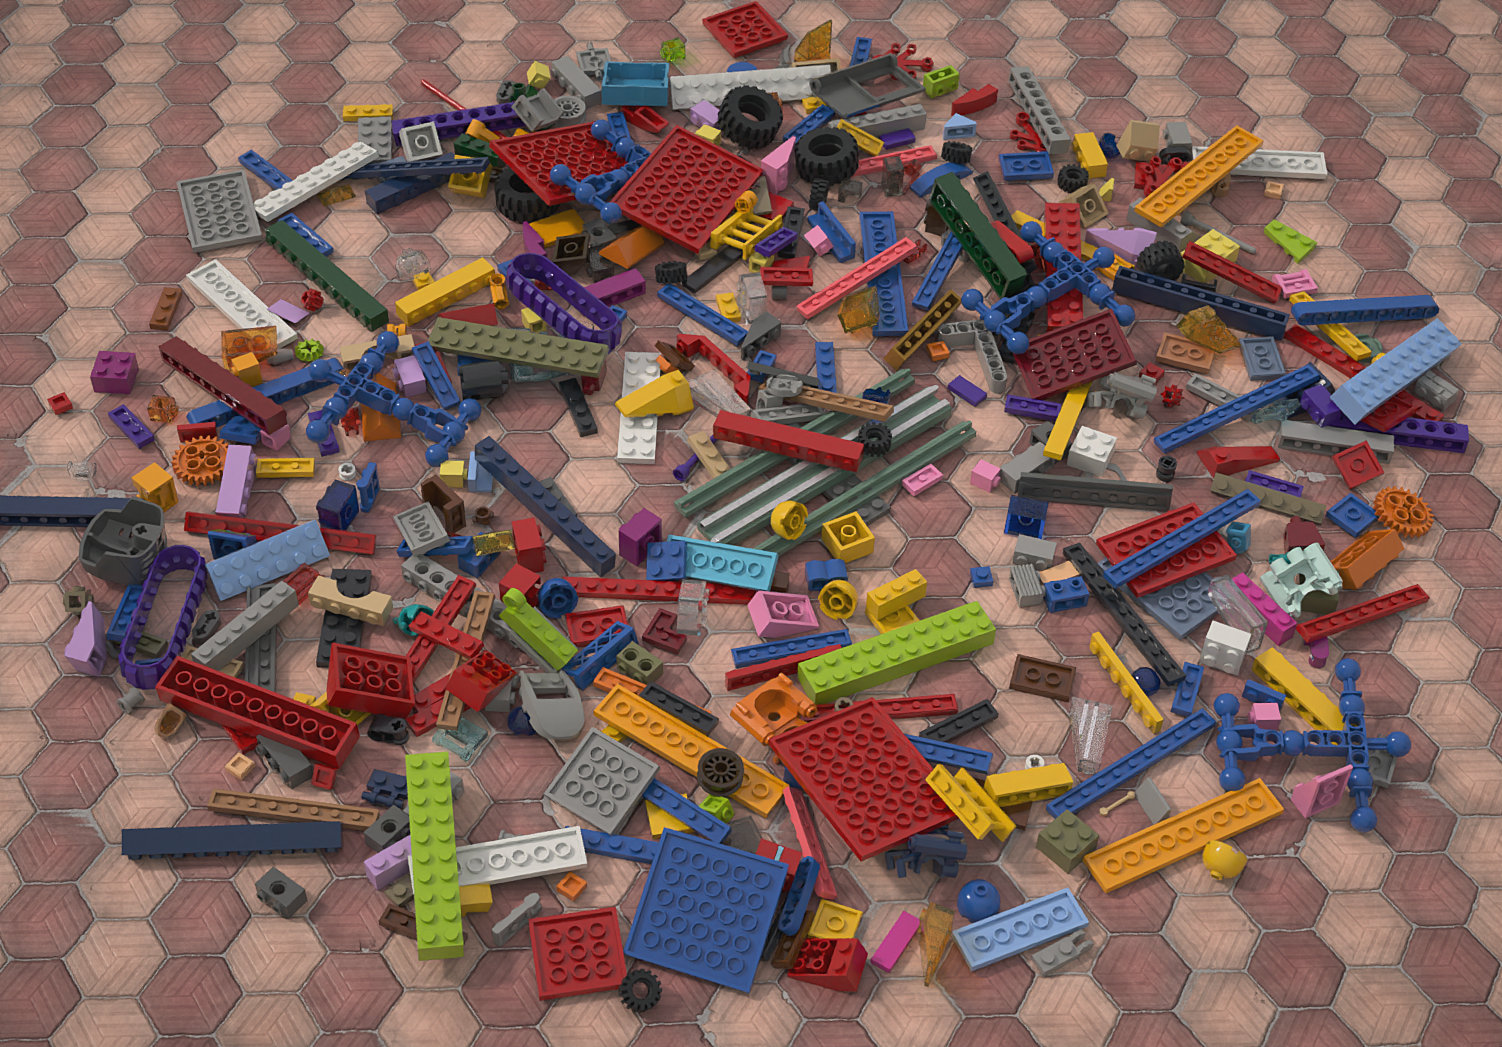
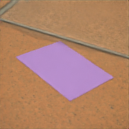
M282 299L267 308V310L293 323L298 322L309 314Z

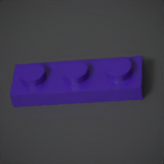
M782 227L756 244L754 251L769 258L795 241L798 233Z
M1007 394L1004 412L1056 421L1062 404Z
M124 404L108 412V416L138 449L155 441L154 435Z
M322 410L307 413L309 422L322 418ZM331 425L329 426L330 435L328 439L323 443H317L321 457L340 453Z
M1251 470L1248 471L1245 480L1246 482L1301 497L1304 488L1302 485Z

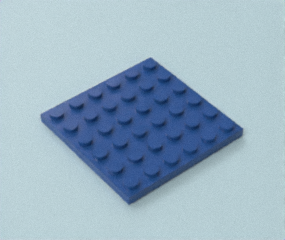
M664 827L623 954L750 994L790 865Z

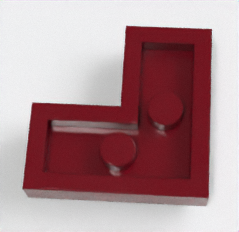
M659 608L643 633L642 641L679 654L687 641V635L671 630L677 621V614Z

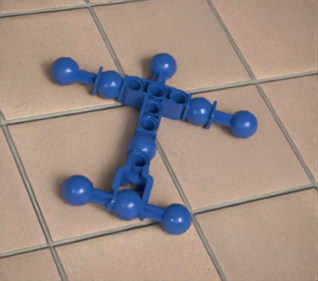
M600 119L592 124L591 134L597 140H608L612 143L611 151H616L618 156L624 158L628 164L620 167V169H615L612 172L598 176L591 174L581 180L580 183L571 177V171L568 166L557 164L550 171V179L558 186H568L571 192L575 194V198L579 203L593 205L597 208L604 222L615 224L620 220L622 210L614 202L605 203L607 198L619 191L652 153L639 144L636 145L625 134L617 136L612 132L609 122Z
M1034 221L1026 222L1020 230L1021 237L1028 243L1035 242L1039 245L1040 255L1044 256L1047 262L1052 263L1053 267L1057 268V272L1045 278L1038 286L1029 288L1027 292L1024 291L1010 299L1007 297L1002 298L992 305L991 309L983 303V295L976 289L966 290L961 297L963 307L969 311L976 310L980 314V319L984 320L986 329L990 332H996V335L1001 334L1005 337L1009 351L1014 354L1025 353L1030 343L1026 334L1014 332L1011 329L1020 326L1021 320L1028 316L1030 312H1033L1034 308H1040L1074 288L1086 295L1087 298L1090 297L1092 303L1099 305L1100 310L1106 307L1112 309L1121 327H1127L1135 320L1133 308L1126 304L1119 305L1114 300L1115 292L1111 291L1107 285L1101 283V280L1097 279L1096 274L1092 272L1097 267L1104 269L1109 268L1113 264L1115 256L1110 248H1097L1094 251L1093 258L1082 263L1074 254L1064 249L1061 243L1056 242L1054 237L1047 240L1042 235L1041 226ZM1003 313L1012 314V316L1006 319Z
M391 331L379 334L376 340L377 348H369L368 352L361 357L359 363L347 377L332 371L331 364L324 359H317L311 363L309 374L316 382L330 380L340 385L334 396L328 399L323 406L322 418L310 422L306 428L307 438L313 443L325 442L330 435L329 426L331 424L338 425L339 421L346 416L348 409L357 401L389 416L393 414L398 420L407 421L408 425L411 424L412 427L424 433L425 438L438 442L439 444L431 445L425 452L427 463L431 467L438 468L441 466V463L448 461V449L463 441L465 431L468 430L466 425L468 421L477 420L482 412L479 402L475 399H465L458 407L459 416L456 419L455 416L441 408L435 410L425 405H419V403L414 405L409 398H400V395L391 389L371 381L373 376L378 374L384 366L385 354L395 352L400 345L398 336ZM436 424L441 425V426H443V429H440V428H438V427L435 426V425H436Z
M1345 658L1335 666L1336 677L1343 683L1344 687L1338 706L1340 714L1343 716V730H1312L1309 732L1303 731V734L1295 730L1283 733V731L1259 729L1256 724L1234 726V716L1240 710L1238 698L1233 694L1223 693L1215 699V712L1222 719V726L1217 729L1220 734L1216 739V745L1221 752L1219 757L1224 758L1225 769L1219 775L1221 788L1229 792L1237 791L1244 787L1246 779L1243 771L1237 766V760L1256 761L1258 757L1282 755V752L1289 756H1297L1302 753V756L1307 754L1309 756L1346 757V766L1351 764L1353 767L1347 782L1348 789L1350 790L1349 797L1355 798L1356 809L1350 814L1351 825L1355 830L1362 833L1370 832L1377 825V815L1368 804V798L1373 791V778L1369 772V765H1367L1369 761L1368 750H1386L1391 756L1403 757L1411 750L1412 743L1410 737L1401 731L1391 732L1386 738H1367L1363 717L1365 704L1361 698L1362 691H1356L1355 681L1361 676V667L1357 661ZM1241 737L1252 738L1254 747L1242 748L1243 741Z

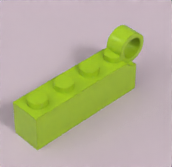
M511 588L503 596L502 600L507 607L501 612L499 617L557 671L560 670L578 650L526 602L525 596L518 589Z

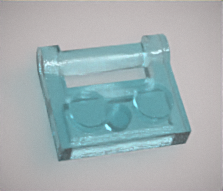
M1299 400L1274 401L1253 413L1252 421L1255 424L1271 420L1286 421L1287 415L1293 414L1294 410L1300 406Z
M461 717L458 731L439 729L434 734L432 742L446 747L458 754L460 759L468 761L472 753L488 737V733L481 727ZM448 734L467 746L462 748L445 738V736Z

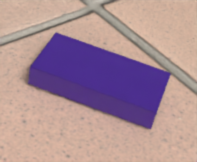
M907 128L879 135V140L884 142L883 147L887 150L915 143L916 137Z
M960 375L952 380L947 389L974 407L987 398L985 391Z

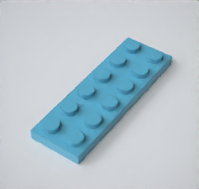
M668 535L667 542L684 540L687 542L686 578L770 592L779 557L777 553Z

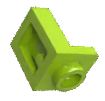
M709 794L699 805L700 808L725 824L735 815L729 799Z

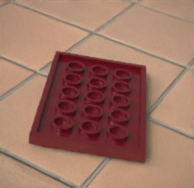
M1112 309L1029 339L1030 345L1025 353H1012L1031 398L1037 400L1049 398L1108 376L1110 373L1114 374L1137 365L1132 350Z

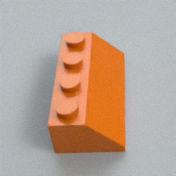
M1396 529L1367 531L1330 562L1335 570L1339 571V576L1343 580L1342 589L1356 590L1361 588L1366 580L1373 578L1377 571L1385 568L1389 561L1396 559L1399 556L1398 554L1405 548Z

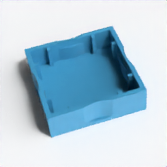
M605 62L602 81V105H668L669 63Z

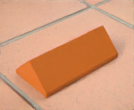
M640 225L600 250L599 255L628 269L664 244V240L659 233Z
M379 373L373 376L371 381L391 389L397 394L396 382ZM361 403L364 442L401 438L400 420L395 418L393 414L389 416Z

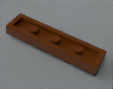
M389 903L379 919V925L417 940L416 913ZM462 931L464 946L468 939V933Z

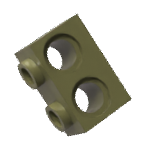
M633 641L616 656L618 670L622 674H627L633 680L648 685L650 681L654 683L663 674V661Z

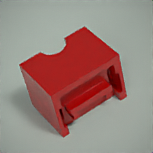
M515 564L499 582L500 601L504 603L502 600L503 596L511 588H515L523 593L526 602L532 608L539 605L537 595L540 589L536 588L535 584H541V576Z

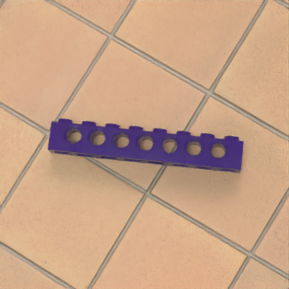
M514 102L392 121L396 146H402L399 131L402 128L434 122L439 140L459 137L461 134H465L473 119L482 122L486 126L485 128L491 132L525 127L527 125L511 107Z
M1342 411L1338 422L1327 425L1330 427L1394 436V445L1465 453L1469 442L1468 425L1417 418H1407L1386 432H1382L1362 421L1354 425Z

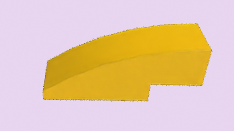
M490 884L459 886L461 917H465L467 912L489 911L493 903Z

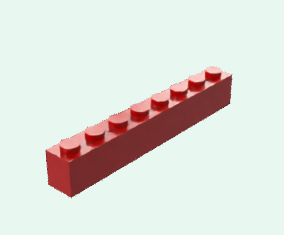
M724 410L719 411L713 424V438L847 471L857 473L863 459L864 444Z

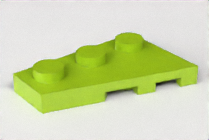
M1275 219L1264 229V233L1276 245H1281L1287 255L1291 254L1297 264L1316 248V241Z

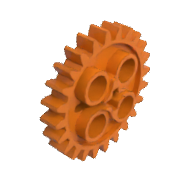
M210 435L206 439L200 436L199 440H196L194 437L192 442L186 440L185 446L179 445L180 450H175L171 463L174 474L177 475L178 479L181 478L183 483L188 481L189 485H192L196 482L198 487L200 483H203L204 486H207V482L214 484L215 479L221 481L229 443L224 444V440L218 441L217 437L211 440Z
M1387 486L1386 489L1378 492L1373 501V509L1376 510L1375 515L1380 516L1378 521H1384V527L1389 526L1390 529H1396L1398 535L1403 533L1405 538L1408 534L1411 538H1414L1415 535L1418 538L1421 535H1425L1432 527L1434 515L1430 513L1432 509L1427 508L1428 503L1422 502L1423 497L1417 498L1416 492L1411 494L1410 489L1404 491L1403 487H1400L1398 490L1396 486H1393L1392 489Z

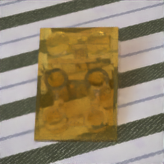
M831 19L807 32L795 49L794 62L830 59Z
M1209 305L1188 312L1176 325L1188 340L1219 354L1241 346L1237 337L1229 331L1226 324L1219 319Z

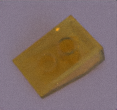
M876 286L843 297L837 315L845 334L849 332L856 333L860 328L866 326L867 328L873 327L879 321L880 312Z
M933 902L929 903L927 909L923 908L919 918L921 922L917 931L920 933L919 946L924 986L929 987L949 941L955 915L954 910Z

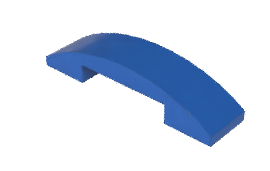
M945 163L923 174L910 186V189L921 198L931 193L935 178L953 172L956 177L962 179L973 174V171L965 164Z

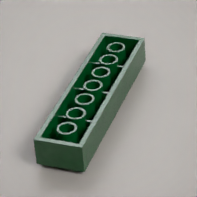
M953 172L935 178L929 196L930 203L1000 300L1004 297L1010 299L1016 296L1021 291L1027 276L1025 268L1020 265L1016 256L1007 247L1006 242L1001 239L997 230L990 224L987 216L979 209L978 204L971 198L968 190L963 187L960 179Z

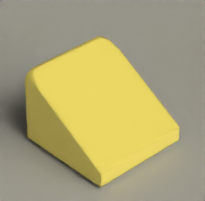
M1111 178L1099 190L1103 201H1111L1114 178Z

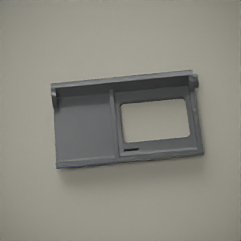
M891 53L810 80L811 91L842 118L879 108L926 90L923 85L897 65V58ZM892 74L905 84L907 88L875 98L859 84Z

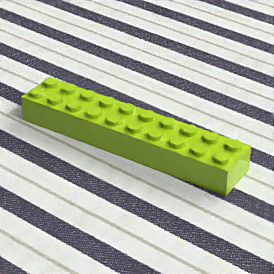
M975 601L798 663L797 678L811 701L815 704H827L841 697L850 696L994 644L996 628L979 602Z
M447 751L405 755L419 961L464 957L449 754Z

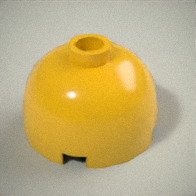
M788 500L779 503L771 514L772 529L778 536L784 539H797L802 535L807 525L804 524L805 518H808L807 508L804 504Z
M831 581L820 591L818 600L821 605L819 607L831 619H848L853 615L858 605V593L855 587L847 581Z
M1215 840L1207 842L1202 855L1203 863L1206 869L1210 871V876L1217 880L1234 878L1240 874L1246 865L1247 857L1240 851L1236 854L1232 851V846Z

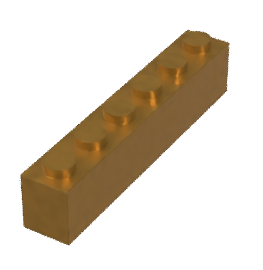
M950 289L891 348L883 359L897 371L939 326L962 304L961 298Z

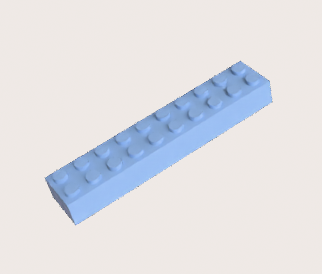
M1437 318L1342 384L1330 398L1355 425L1448 358L1462 344L1446 328L1445 324Z

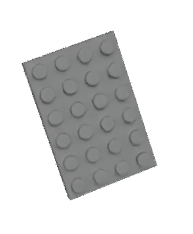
M244 169L176 181L193 253L263 240Z

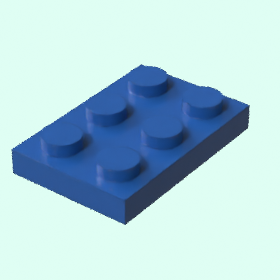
M1047 151L999 154L998 160L1004 181L1054 177V171Z

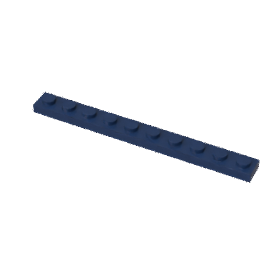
M488 157L371 163L364 165L339 181L344 179L357 180L360 178L373 179L375 177L450 175L452 173L466 174L475 172L479 174L485 172L490 162Z

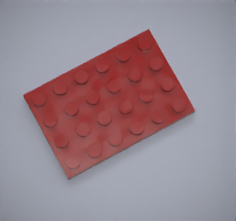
M1193 502L1100 537L1096 540V545L1111 565L1114 566L1203 515V512ZM1215 531L1126 584L1134 595L1139 598L1236 560L1237 554L1220 533Z

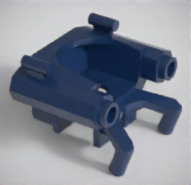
M946 824L926 834L910 836L909 841L903 843V845H908V849H894L885 852L887 870L895 869L894 856L902 855L903 857L896 860L898 878L907 877L905 862H908L907 868L912 869L916 874H920L921 864L931 859L933 861V873L941 878H956L959 870V863L956 860H964L967 854V843L964 839V833L949 831V824Z

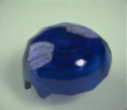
M1104 133L1098 142L1104 156L1110 159L1120 155L1116 146V136L1111 133Z
M881 387L875 390L870 388L863 391L862 399L889 404L892 394L889 389L884 392Z
M1140 667L1131 674L1147 697L1158 692L1161 681L1159 675L1152 668Z
M522 705L510 711L507 717V725L511 731L518 736L521 733L531 736L536 732L529 722L531 719L529 714L524 713Z

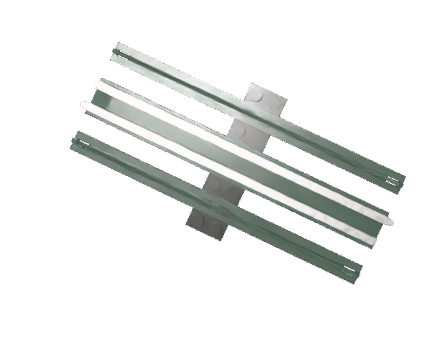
M909 368L901 369L855 397L883 403L915 384V378L910 375L911 370ZM933 385L922 389L895 405L893 414L885 422L872 419L867 423L872 425V422H876L875 425L882 423V427L886 425L887 429L891 430L892 441L890 451L949 417L952 407L946 399L940 401L934 396L938 392V385ZM831 410L803 427L798 423L785 425L828 435L859 416ZM963 421L863 482L852 471L762 450L674 501V507L687 518L786 460L792 467L705 517L697 524V530L710 542L734 546L771 523V514L779 503L789 500L804 504L820 493H823L830 502L810 513L808 518H805L804 524L807 525L801 536L795 540H787L775 534L752 548L774 552L780 556L820 532L823 523L856 511L866 526L890 512L891 507L879 497L880 494L976 437L977 431L972 428L971 421ZM863 425L844 435L841 439L858 442L859 429ZM878 438L869 439L871 441H880ZM864 451L858 471L880 457H877V454H874V457H871V454L867 456Z

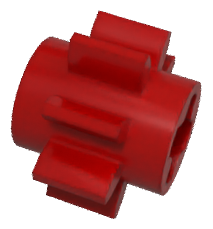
M311 288L309 291H305L301 297V302L304 304L303 308L315 312V309L321 308L324 301L323 297L320 296L321 292Z
M1173 384L1171 388L1165 386V391L1161 393L1163 395L1162 403H1168V407H1173L1174 404L1180 406V401L1185 398L1182 396L1183 389H1177V385Z

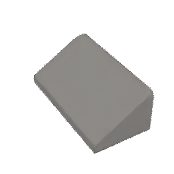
M1150 777L1146 778L1135 791V798L1153 825L1169 818L1171 808Z

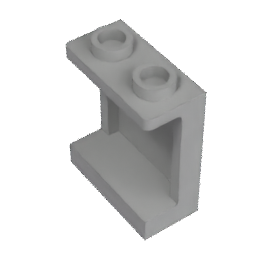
M544 88L537 95L526 98L524 95L519 96L511 106L531 132L555 124L564 113Z

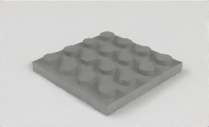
M592 727L546 789L544 795L597 829L612 836L661 768L644 756Z

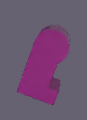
M1328 636L1310 643L1303 639L1304 645L1310 646L1309 664L1314 668L1324 667L1329 656Z

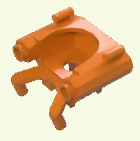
M780 673L777 678L771 679L741 699L740 702H737L731 709L730 716L762 745L769 746L770 738L807 724L808 722L799 718L801 715L805 718H812L817 713V706L793 685V681L783 673ZM774 752L772 761L775 764H779L781 760Z

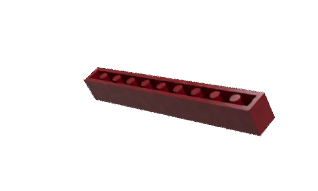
M176 336L158 346L162 361L269 435L288 424L286 419L287 412L282 406L274 403L272 399L265 397L260 391H256L250 384H246L238 376L231 374L228 369H224L217 362L209 359L207 355L200 353L185 340L183 341Z

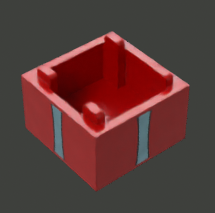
M761 838L756 855L790 865L782 889L784 893L785 891L789 892L801 860L802 852Z

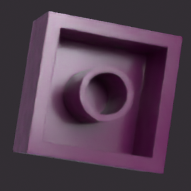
M99 351L90 375L94 392L131 394L139 369L135 353Z
M645 508L639 513H635L632 519L623 524L618 530L619 555L636 567L647 558L648 543L662 542V519Z

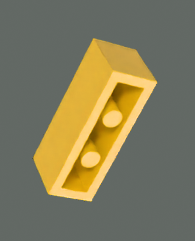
M1094 133L1074 134L1071 149L1075 152L1076 160L1080 163L1081 169L1083 167L1086 168L1085 171H1088L1089 179L1106 177L1108 163Z
M914 569L868 592L866 609L878 621L926 596L927 581Z

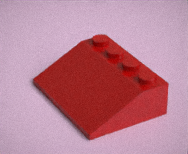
M332 643L326 689L327 705L406 719L415 705L411 658Z

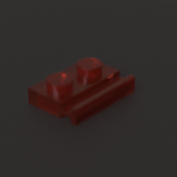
M303 563L283 582L296 590L298 604L300 605L309 597L308 592L318 576L325 577V575L319 574V571Z

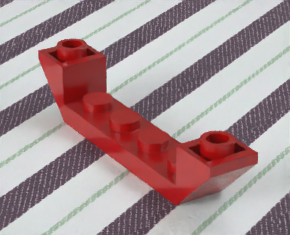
M678 334L677 349L687 358L697 352H700L703 357L705 356L724 376L734 382L733 399L743 408H747L751 376L706 336Z

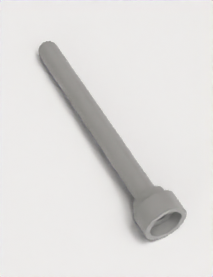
M1186 211L1180 221L1181 224L1185 226L1193 225L1206 232L1214 229L1238 244L1241 249L1251 254L1256 253V248L1195 219L1192 213Z

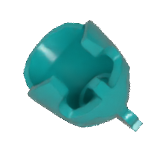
M412 604L402 608L399 616L392 618L394 624H398L403 633L418 637L419 634L410 630L409 624L420 612L432 616L434 611L429 606Z

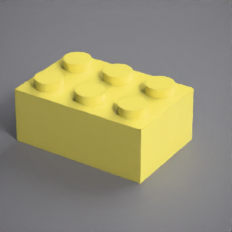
M1214 229L1195 242L1197 245L1233 263L1237 261L1240 246ZM1183 258L1185 262L1183 272L1198 282L1208 283L1217 276Z

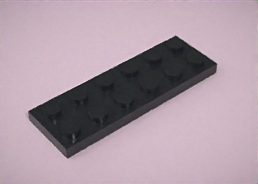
M332 569L331 579L337 581L338 591L343 596L361 598L370 592L372 570ZM325 610L316 659L317 667H329L332 643L361 648L365 621Z

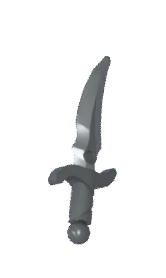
M790 44L780 53V64L774 69L790 68V65H788L790 62L788 56Z

